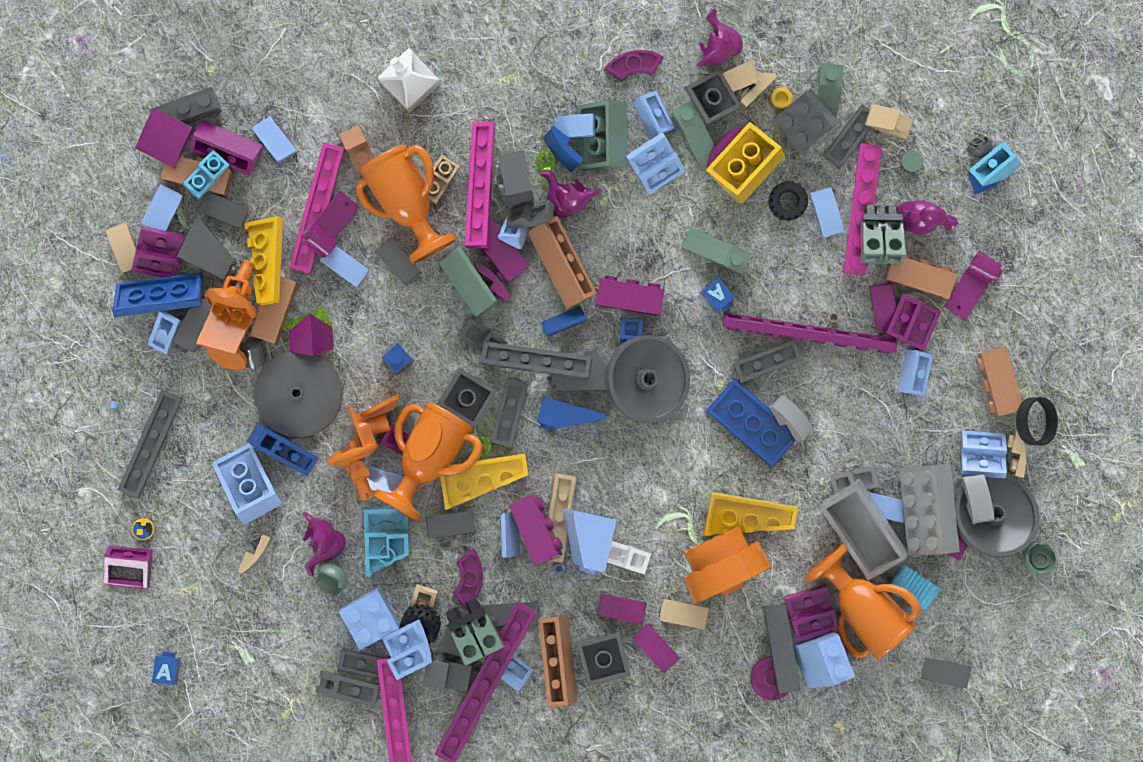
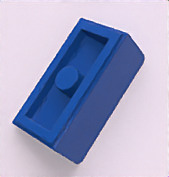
M578 306L546 319L541 324L546 337L584 323L587 318L582 307Z

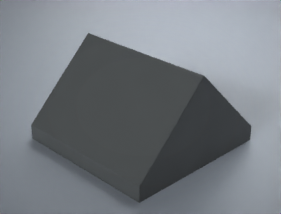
M720 69L684 87L705 125L715 124L742 107Z

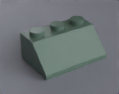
M604 100L577 105V115L595 114V136L578 137V154L584 158L579 165V170L627 168V102Z
M460 246L439 263L442 267L439 269V272L445 281L451 280L454 285L451 289L458 299L462 297L467 304L463 307L470 317L475 315L476 318H479L498 304L496 298Z

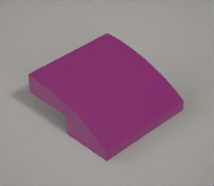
M153 108L141 132L136 149L175 169L185 151L184 146L193 128Z
M141 225L131 271L156 277L176 276L180 259L177 255L184 243L185 235Z
M902 294L886 334L918 350L925 351L941 311L924 304L920 300Z
M826 584L784 596L797 642L838 630L836 614L832 607Z

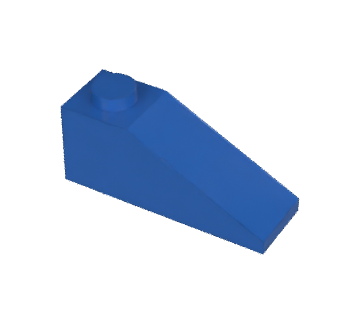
M544 397L537 422L541 423L540 428L552 431L553 427L562 428L606 420L607 415Z
M258 422L247 439V442L256 449L307 477L318 460V457Z

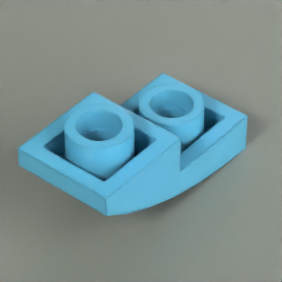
M213 150L198 164V168L183 182V186L200 199L229 167V164Z

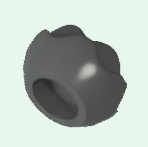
M985 136L983 139L979 137L974 138L972 142H967L968 148L966 150L975 158L984 157L992 151L993 140L988 136Z

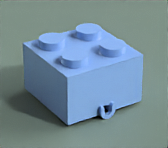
M379 587L342 606L339 610L360 650L398 630L400 625L392 612L393 607L391 603L386 601Z

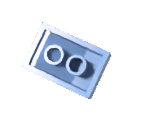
M247 444L212 463L234 512L243 525L283 505L251 444Z

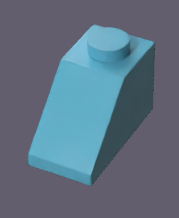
M1002 142L970 168L969 171L982 186H986L1006 179L1022 164L1010 148Z

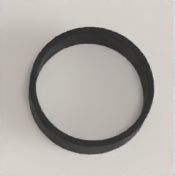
M1030 397L1020 404L1016 415V427L1023 442L1028 445H1047L1055 437L1058 428V416L1053 403L1045 397ZM1036 401L1041 404L1046 415L1045 432L1039 441L1032 437L1028 427V414L1031 406Z

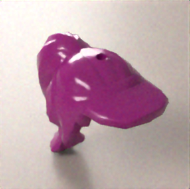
M711 9L706 17V20L714 30L708 39L707 48L704 47L703 43H699L703 56L702 60L697 64L698 68L708 64L723 63L730 56H736L741 53L743 49V41L738 32L718 20L716 9Z
M544 170L539 173L540 176L548 180L549 190L547 199L553 203V214L556 217L558 216V218H567L572 212L584 209L592 198L602 192L601 188L592 191L587 190L578 179H575L577 188L573 187L570 182L566 185L559 184L552 170Z
M915 200L903 202L897 206L899 214H903L904 231H910L919 236L935 231L936 227L943 225L949 231L955 229L956 225L959 224L957 218L950 214L947 215L942 208L930 201Z
M304 511L302 515L308 521L309 526L302 540L306 541L311 537L309 546L313 548L314 556L305 563L304 567L307 574L312 577L317 564L332 560L342 553L346 540L344 535L339 531H335L328 521L315 518Z

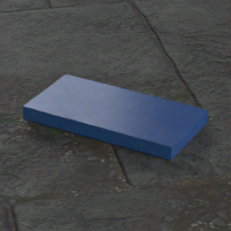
M198 272L117 283L112 309L113 316L121 317L201 306L203 274Z
M735 378L706 410L711 417L771 468L774 467L796 441L788 426H780L771 409Z

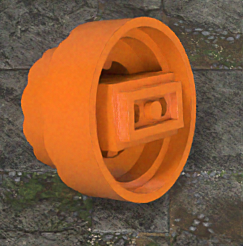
M736 526L713 539L706 540L700 545L684 551L692 573L683 576V580L695 604L722 592L723 596H726L743 588L747 584L746 580L766 571L772 565L760 542L756 541L748 545L739 526Z

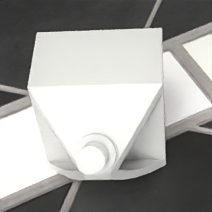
M410 48L399 58H393L390 61L391 65L377 77L383 87L408 113L416 108L440 85L439 79Z

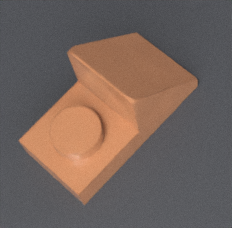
M358 125L339 135L359 174V169L375 157Z

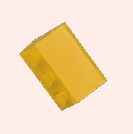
M749 122L706 171L729 195L740 204H743L785 158V154L781 146Z

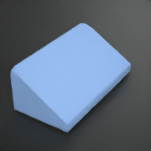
M657 91L640 96L633 101V105L650 139H653L660 133L665 135L675 130Z
M271 117L252 127V130L279 164L296 152V149Z
M160 184L141 223L151 228L166 231L183 195Z
M506 217L498 239L517 249H522L531 227L509 228L506 225Z
M917 350L906 351L899 392L925 397L933 359L932 354Z
M370 467V475L367 479L372 490L380 489L392 492L399 486L404 476Z
M512 513L501 514L503 558L517 557L520 554L519 528Z
M514 655L501 679L516 691H519L534 670Z

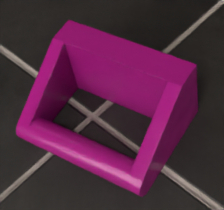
M109 546L104 556V585L148 590L153 550ZM112 565L143 569V580L111 577Z

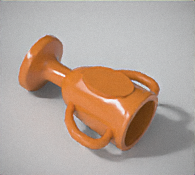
M405 144L397 146L370 160L359 169L364 178L357 183L356 194L363 207L377 217L392 218L400 225L411 227L418 240V247L409 256L411 264L418 263L436 254L457 240L453 233L437 235L427 221L430 209L428 193L434 181V168L430 156L423 147L414 145L408 148ZM414 153L420 156L425 166V181L411 157ZM367 184L384 210L377 208L369 201L364 191V187Z
M427 402L424 409L417 404L406 405L399 413L395 421L394 431L396 443L403 453L402 470L405 476L394 491L386 492L377 489L373 494L380 501L417 522L421 519V514L414 508L412 499L419 486L430 483L441 475H457L470 469L479 459L483 449L479 438L470 435L474 431L472 426L431 402ZM411 412H417L420 414V417L405 445L402 437L403 424ZM465 442L473 443L474 450L469 458L457 467L448 468Z
M842 543L817 563L804 578L810 583L819 578H827L839 590L838 603L841 616L838 623V632L843 646L854 657L864 658L872 653V656L878 660L894 649L914 630L917 625L914 619L919 616L921 606L913 594L902 587L893 584L875 585L863 579H852L841 565L842 557L848 550L847 546ZM886 592H892L903 597L912 607V612L907 615ZM846 622L866 646L865 649H857L849 640Z

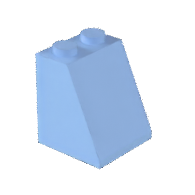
M564 508L563 515L573 564L578 565L579 570L597 575L598 571L605 572L616 520Z
M830 632L793 646L794 654L807 688L832 686L855 677L838 634Z

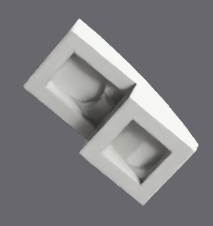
M612 541L607 562L645 574L651 553Z

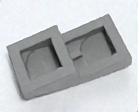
M784 395L780 396L770 407L779 425H787L796 442L804 441L813 431L812 425L801 410Z
M876 465L830 476L834 494L861 479L867 490L881 486Z
M984 474L963 477L961 483L968 500L966 507L972 524L993 521V506Z

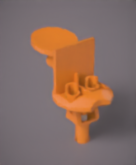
M247 260L242 261L236 276L226 277L222 289L212 288L205 292V299L212 307L196 342L197 345L206 347L208 356L222 367L236 371L243 370L247 365V357L239 347L252 319L257 315L255 307L248 301L253 292L248 281L256 266Z
M399 393L360 414H355L352 406L347 407L346 411L354 431L352 435L354 440L347 442L348 448L333 453L327 460L328 465L340 466L349 472L350 481L355 483L360 501L367 499L365 493L368 498L374 497L367 479L370 473L364 465L363 458L370 456L378 448L374 435L390 430L385 413L396 407L397 399L400 398Z

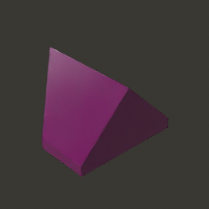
M312 314L306 316L293 328L288 329L290 352L314 356L334 349L333 328Z

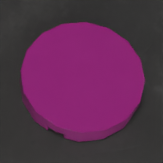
M772 656L758 660L750 673V683L754 691L760 697L768 700H778L785 697L788 693L778 694Z

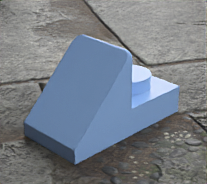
M160 311L147 345L167 355L173 344L171 340L178 330L181 321L164 311Z

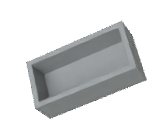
M951 464L899 468L908 556L960 552Z
M861 479L822 502L821 510L842 542L847 546L848 551L868 581L906 559L908 551Z

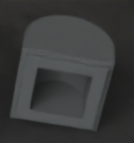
M261 340L241 343L240 350L247 357L246 368L254 369L265 364L266 356Z

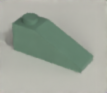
M822 63L819 67L816 95L837 119L844 65ZM835 126L827 133L834 134Z
M689 101L672 110L671 115L701 171H704L707 168L711 150L715 146L692 101Z
M693 228L690 229L681 247L738 276L742 274L751 256L750 253Z

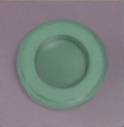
M915 150L905 152L900 160L901 167L909 173L918 171L923 164L922 155Z

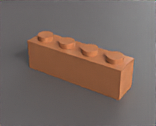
M558 216L528 231L531 241L566 309L579 305L597 294Z
M568 615L540 618L538 623L548 707H558L578 703Z

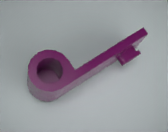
M339 190L314 224L304 230L302 234L304 236L303 242L322 258L327 257L336 247V237L360 207Z
M979 251L952 291L950 299L946 301L943 307L966 320L988 284L992 280L996 282L1003 271L1000 268L1002 265Z

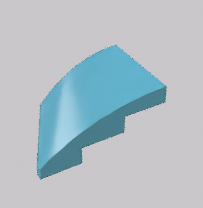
M392 507L364 508L366 576H371L374 572L388 567L393 562L409 555L408 517Z

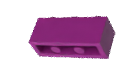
M203 120L192 135L190 151L206 157L214 150L229 164V168L250 176L260 161L263 145Z
M490 216L488 248H482L484 253L481 255L489 265L493 263L496 266L497 270L495 273L502 282L507 280L510 283L525 272L529 265L515 247L498 239L501 229Z
M605 276L604 279L600 278L595 306L660 317L665 289L660 288V284L648 283L647 286L639 285L637 280L626 279L625 283L617 281L618 278L613 276Z
M532 494L509 505L534 566L542 565L563 555L561 551L563 545L560 539L554 535L553 529L555 527L551 518L546 516L544 511L546 505L542 497Z

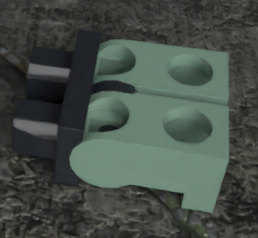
M865 205L860 221V263L880 264L881 260H883V264L903 263L906 256L902 222L903 214H899L896 205L885 206L884 214H877V206Z
M476 598L465 602L469 614L464 617L461 616L458 607L446 612L450 623L447 626L465 666L505 647L486 608H482ZM476 637H477V639H478V641H479V643H480L482 649L480 648V646H479V644H478V642H477V640H476Z

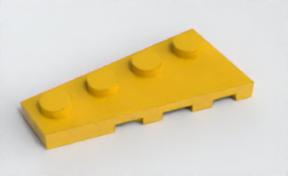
M275 216L244 223L245 230L249 234L247 245L252 253L250 262L256 266L254 269L255 276L253 277L256 302L262 306L279 303L283 218Z
M526 454L480 460L470 469L460 474L441 475L445 510L528 476ZM460 464L450 465L448 468L457 467Z
M711 492L704 536L725 533L736 526H739L740 530L745 533L791 530L795 528L798 506Z

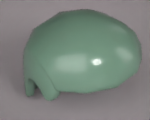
M1036 541L1026 549L1024 554L1026 568L1036 575L1049 574L1055 569L1058 561L1056 551L1048 543Z
M324 564L315 573L317 575L315 579L316 584L328 594L340 596L346 588L347 576L343 569L337 565Z

